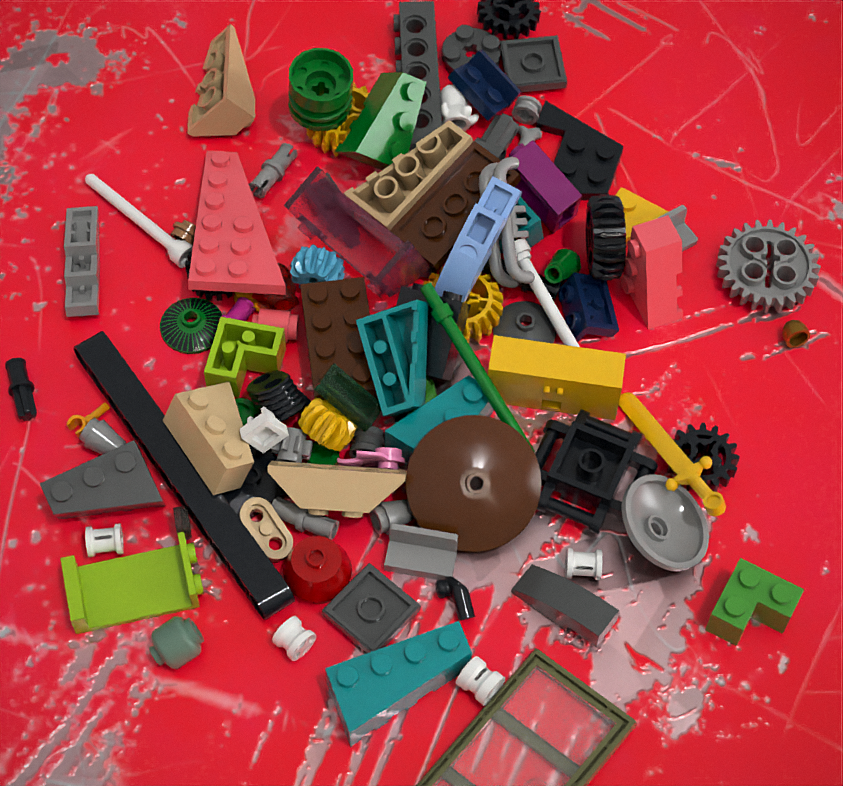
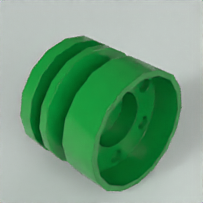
M312 48L300 53L293 59L289 67L288 107L293 119L302 127L313 131H328L339 127L347 120L352 108L353 68L348 59L339 52L328 48Z

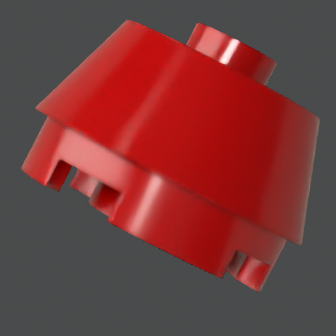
M311 536L300 541L290 551L283 566V577L292 593L303 600L313 602V604L331 602L349 584L352 575V565L346 551L331 539L323 536Z

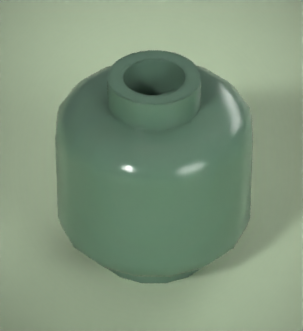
M175 616L152 632L153 646L149 648V651L160 666L166 663L172 669H179L200 655L201 643L204 642V638L192 619L187 618L185 620L182 617Z

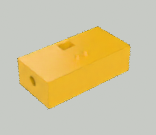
M494 335L488 376L506 405L578 415L582 409L589 412L591 417L615 420L622 390L626 354Z

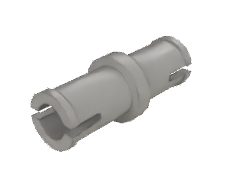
M283 143L271 159H267L261 165L262 170L249 183L251 191L257 187V190L253 193L254 196L264 198L273 184L285 176V170L298 156L296 149L291 154H288L293 148L292 145Z
M279 496L271 504L281 520L294 525L295 530L300 532L306 530L331 540L337 534L339 528L338 520H333L323 515L308 514V509H301L296 504Z

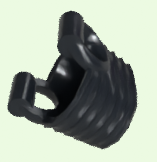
M279 370L267 372L250 382L246 389L255 408V417L262 413L261 408L265 407L275 414L276 419L284 421L298 412L302 413L311 401L304 393L297 389L288 373Z

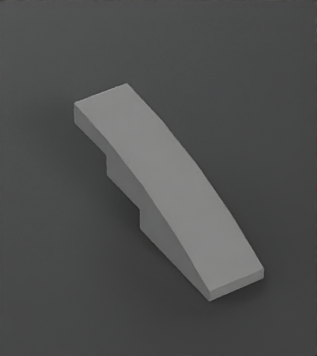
M98 206L67 208L64 237L66 256L64 273L66 317L99 315L100 238Z

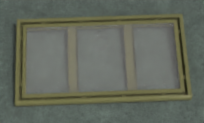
M535 648L416 786H587L633 731L637 721L542 651Z

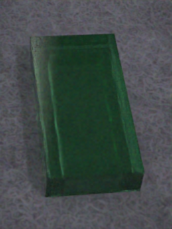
M335 363L327 369L314 388L317 393L363 432H366L372 426L381 412L379 401Z

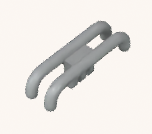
M507 157L500 162L488 164L481 171L479 176L480 198L492 176L507 183V172L519 167L520 162L516 157ZM525 205L514 207L488 259L493 278L503 287L515 288L519 283L530 284L535 279L531 271L520 269L516 257L514 239L529 238V231H518V227L528 225L527 218H516V214L526 213ZM500 240L502 241L505 267L509 275L504 272L502 267L499 246Z

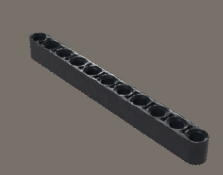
M100 331L74 346V352L86 372L260 616L266 620L295 602L294 595L285 580L221 493L216 495L211 493L163 422L165 415L107 335Z

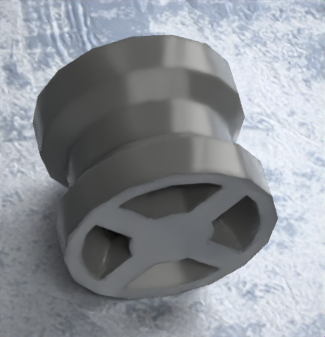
M371 425L357 426L353 437L355 442L350 447L349 456L352 459L356 458V451L375 452L376 448H380L385 443V432Z

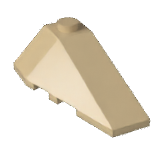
M229 24L210 43L203 66L207 74L196 88V93L200 97L197 105L191 106L188 115L187 133L191 136L236 135L241 129L249 127L255 119V96L235 27Z

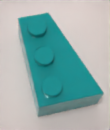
M414 300L357 319V327L383 416L396 417L423 406L426 400L428 302Z

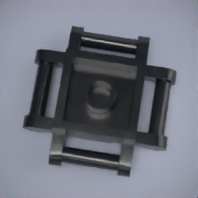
M582 409L571 426L556 420H548L543 429L545 434L535 453L541 472V486H544L537 510L544 513L548 510L589 527V531L595 534L600 533L608 513L615 515L617 519L623 522L622 502L614 498L628 467L630 466L637 470L633 482L642 476L655 474L658 464L653 459L636 453L643 434L635 430L631 433L593 418L589 412ZM563 439L564 441L549 472L542 470L556 440ZM554 491L562 494L561 498L588 510H591L592 507L597 508L595 514H591L552 498Z

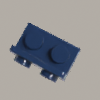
M479 50L468 63L456 68L448 76V79L487 121L492 120L495 115L505 112L521 94V90L483 50Z
M573 273L559 288L558 297L562 305L565 322L576 341L579 342L585 334L613 337L619 331V326L607 281L593 279L588 274Z

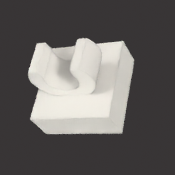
M262 407V413L255 418L248 417L247 424L239 430L244 441L260 452L265 453L289 436L287 426L276 419L274 413Z

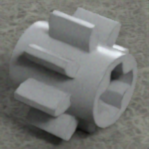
M287 427L289 436L271 448L272 454H278L276 461L302 463V459L310 460L313 441L306 440L307 434L301 429Z

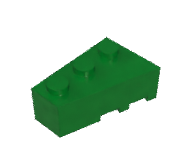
M404 72L381 73L363 103L364 109L358 119L352 121L349 126L351 131L343 144L338 145L335 152L380 170H384L393 163L392 159L399 154H407L410 149L426 82Z

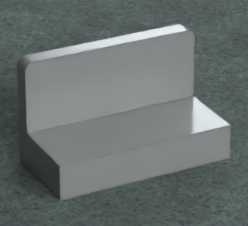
M391 523L384 571L434 580H444L446 576L453 577L458 551V535Z

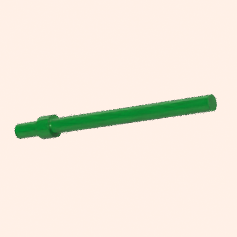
M431 282L422 286L420 291L433 310L431 312L432 317L437 325L441 324L500 421L518 431L533 449L454 321V313L448 303H443Z

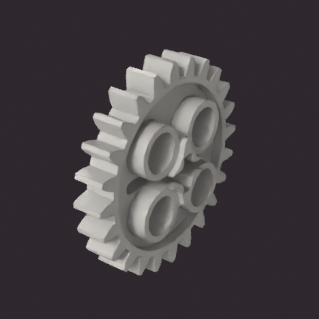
M756 220L754 228H751L747 223L743 224L742 231L734 228L731 237H725L724 243L720 245L716 267H719L717 277L724 278L722 288L732 287L729 297L732 298L740 295L739 304L743 305L750 301L752 302L751 310L753 311L758 305H763L765 313H768L770 306H774L776 311L781 313L783 304L790 310L794 308L795 302L803 304L806 296L812 295L813 289L817 285L818 274L821 265L817 264L819 254H812L815 245H804L806 235L796 237L795 227L789 231L784 230V222H781L778 228L773 227L772 220H768L767 226H762L760 221ZM767 244L771 245L769 288L765 287Z

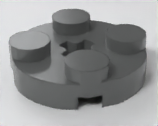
M461 25L456 29V32L451 33L445 39L442 46V61L446 64L448 73L451 74L453 70L468 63L474 56L467 57L466 52L473 51L477 53L479 50H483L499 66L501 55L500 41L498 37L487 31L472 28L469 25Z

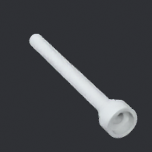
M86 175L85 182L88 186L168 249L172 262L180 268L186 267L187 255L189 252H192L193 245L185 240H175L96 175Z
M525 238L516 240L515 249L518 266L523 271H531L534 274L535 279L529 285L564 345L580 347L530 261L532 256L529 244Z

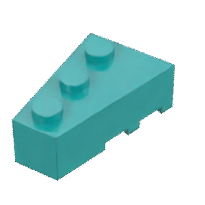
M468 375L385 430V447L401 449L402 457L408 463L417 443L438 424L465 415L490 417L494 409L476 380Z

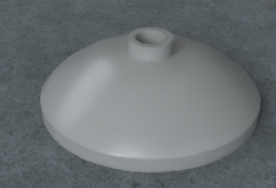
M656 474L642 476L628 486L622 499V518L631 542L646 559L663 569L684 571L692 568L703 559L709 544L708 526L700 506L693 496L681 485H678L675 491L667 490L665 483L669 479L668 477Z

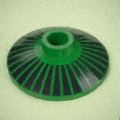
M202 298L179 300L172 304L161 318L160 331L162 338L170 348L180 353L198 354L205 352L212 347L222 313L216 305ZM188 319H196L193 322H187Z

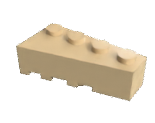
M449 120L418 141L416 148L405 155L399 154L392 159L393 163L379 173L373 172L365 178L367 180L356 189L351 187L343 194L358 215L394 243H397L398 240L392 236L390 230L473 143L472 136Z

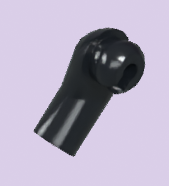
M446 576L444 580L436 581L435 588L438 597L445 598L450 596L454 600L459 621L475 617L470 593L465 585L452 576Z

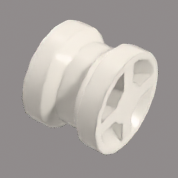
M293 616L277 629L273 635L272 642L277 647H283L287 651V656L292 661H296L308 652L317 636L312 630L304 629L302 621L297 616Z

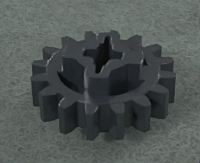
M481 0V2H478L477 21L478 23H483L484 31L492 29V35L496 36L500 33L504 40L507 39L508 35H512L514 39H518L519 34L527 37L529 36V31H535L537 23H539L541 14L539 10L540 3L534 2V0Z
M701 423L699 430H695L689 424L686 434L681 430H677L673 440L693 464L699 462L703 456H709L712 459V466L709 469H704L700 477L713 492H717L719 484L727 487L730 477L734 478L736 474V466L740 459L739 455L734 454L737 444L727 443L730 436L728 433L721 436L718 435V426L716 425L709 431L706 430L705 423ZM720 453H721V455H722V457H723V461H724V465H723V466L721 465L722 459H721L720 457H718V455H719ZM668 465L667 472L675 473ZM686 485V490L690 491L692 487L690 485Z

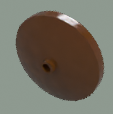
M465 415L438 424L417 443L406 467L405 494L414 519L421 528L457 534V550L487 551L510 542L529 524L540 500L541 472L533 449L526 439L513 427L492 417ZM475 476L482 482L481 487H477V490L472 489L470 486V480Z

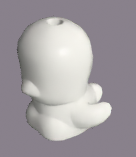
M454 84L447 85L440 91L442 125L450 120L463 131H466L478 121L479 115L474 114L471 116L472 108L468 106V99Z

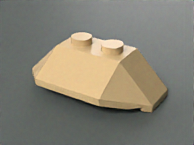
M271 461L268 464L267 471L299 508L308 509V514L328 515L329 510L342 511V516L350 518L363 517V513L371 512L406 481L407 473L405 469Z

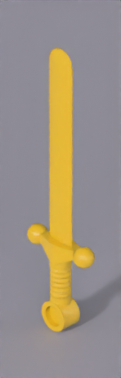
M625 392L621 394L618 406L676 473L674 478H669L666 481V489L675 491L678 485H690L703 500L707 514L710 516L723 514L726 510V504L722 494L713 492L700 477L704 469H709L712 466V459L709 456H703L699 462L693 464L633 393Z

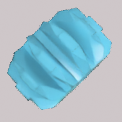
M313 244L310 248L301 247L300 251L293 257L290 265L291 281L299 284L301 289L300 284L342 280L345 275L344 260L336 257L335 251L330 252L325 247L318 248Z

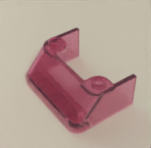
M318 166L283 205L301 223L297 228L310 240L316 236L330 249L335 251L336 254L369 280L366 286L379 298L384 294L389 298L400 291L401 286H409L421 278L430 268L429 264L411 242L407 240L404 244L341 192Z

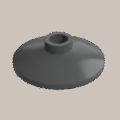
M528 301L514 302L505 306L498 326L493 327V335L554 343L557 334L543 307ZM527 322L530 323V325L524 326L521 323Z

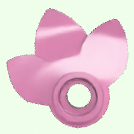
M391 447L376 448L375 452L356 451L357 457L353 459L337 458L338 464L342 466L398 469V466L405 464L402 450Z

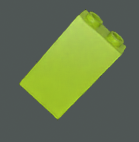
M179 532L177 534L180 545L82 566H78L74 555L60 558L70 620L75 633L81 634L199 608L197 595L204 594L200 573L193 575L191 564L198 563L194 542L187 544L185 533Z

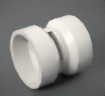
M475 656L463 668L456 680V684L463 690H470L474 693L475 699L485 706L500 690L506 678L498 671L489 670L486 662L480 657Z

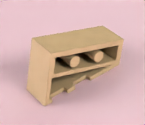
M230 382L176 393L163 418V422L213 495L241 488L254 463L249 443L241 438L239 429L243 427Z

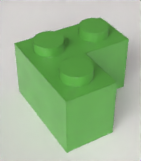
M740 558L711 613L705 630L735 646L738 645L751 618L783 634L805 589Z

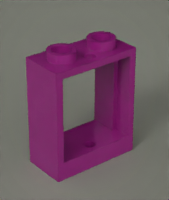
M534 140L527 145L522 143L510 152L509 157H516L519 160V167L514 170L520 174L522 179L515 188L522 191L520 197L535 212L550 232L554 234L577 215L582 195Z

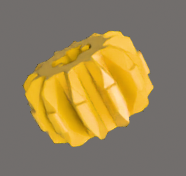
M315 398L304 408L298 421L300 428L305 434L310 436V439L334 451L344 449L354 437V432L357 429L353 418L347 415L344 410L320 398Z

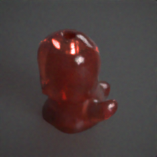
M277 262L286 285V295L264 294L266 301L257 302V306L260 309L291 311L299 304V300L295 296L296 286L291 279L288 267Z

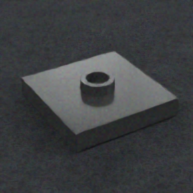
M558 35L500 41L504 73L521 92L567 88V77Z
M368 563L322 610V615L365 652L369 653L386 647L421 610V605L373 565Z

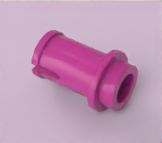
M239 297L229 312L221 317L246 321L255 311L254 304L245 297Z

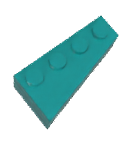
M459 621L325 668L326 683L350 747L361 741V737L373 729L377 730L388 723L390 718L402 710H407L415 705L420 698L429 692L436 691L459 676L463 668L472 659V650Z

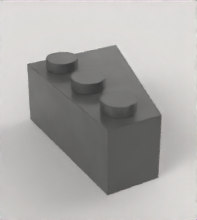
M135 440L40 483L49 506L58 519L166 506Z

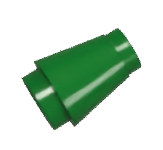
M570 249L557 250L544 272L547 281L558 283L567 280L573 273H579L581 262L578 254Z

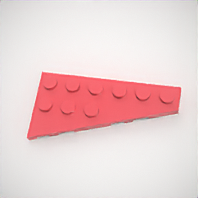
M207 150L188 289L286 295L285 282L238 153Z

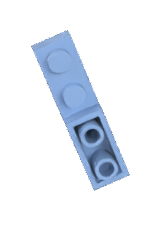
M492 176L478 204L475 203L439 276L435 286L439 296L442 297L443 291L463 295L461 302L465 303L522 191Z

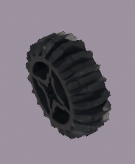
M599 194V196H591L587 203L585 218V241L589 274L593 279H602V281L619 279L624 272L627 247L625 213L622 201L617 195Z

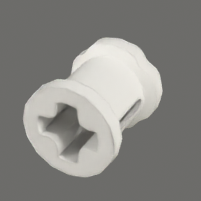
M121 523L115 524L113 528L93 529L91 526L85 528L88 557H94L96 553L116 551L117 554H124Z
M567 547L565 578L571 579L575 575L592 576L595 580H600L602 575V549H596L595 552L574 551L573 548Z

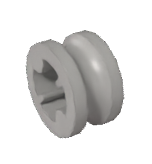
M520 96L515 102L512 116L522 124H534L539 118L542 105L534 97Z

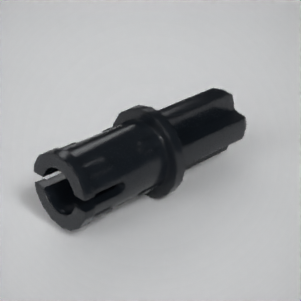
M12 358L5 363L10 382L8 393L14 399L18 418L29 421L37 415L32 393L35 387L29 381L25 359Z

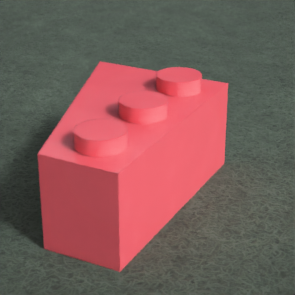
M669 215L632 226L631 237L627 242L628 253L625 259L624 274L621 276V285L624 292L631 295L648 330L683 319V310L677 304V297L683 296V288L681 285L677 286L676 274L682 273V239Z

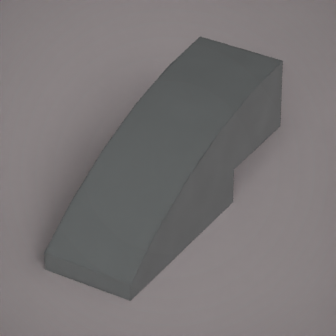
M531 565L511 589L513 594L566 632L571 628L596 647L617 622L620 611L582 586L535 565Z

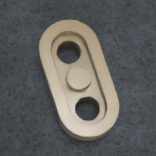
M260 497L250 498L244 502L239 513L242 523L270 561L278 562L284 560L293 548V537L275 509L267 500ZM252 512H259L262 515V520L254 522L251 520L250 514ZM271 540H278L281 543V548L279 550H272L269 547V542Z

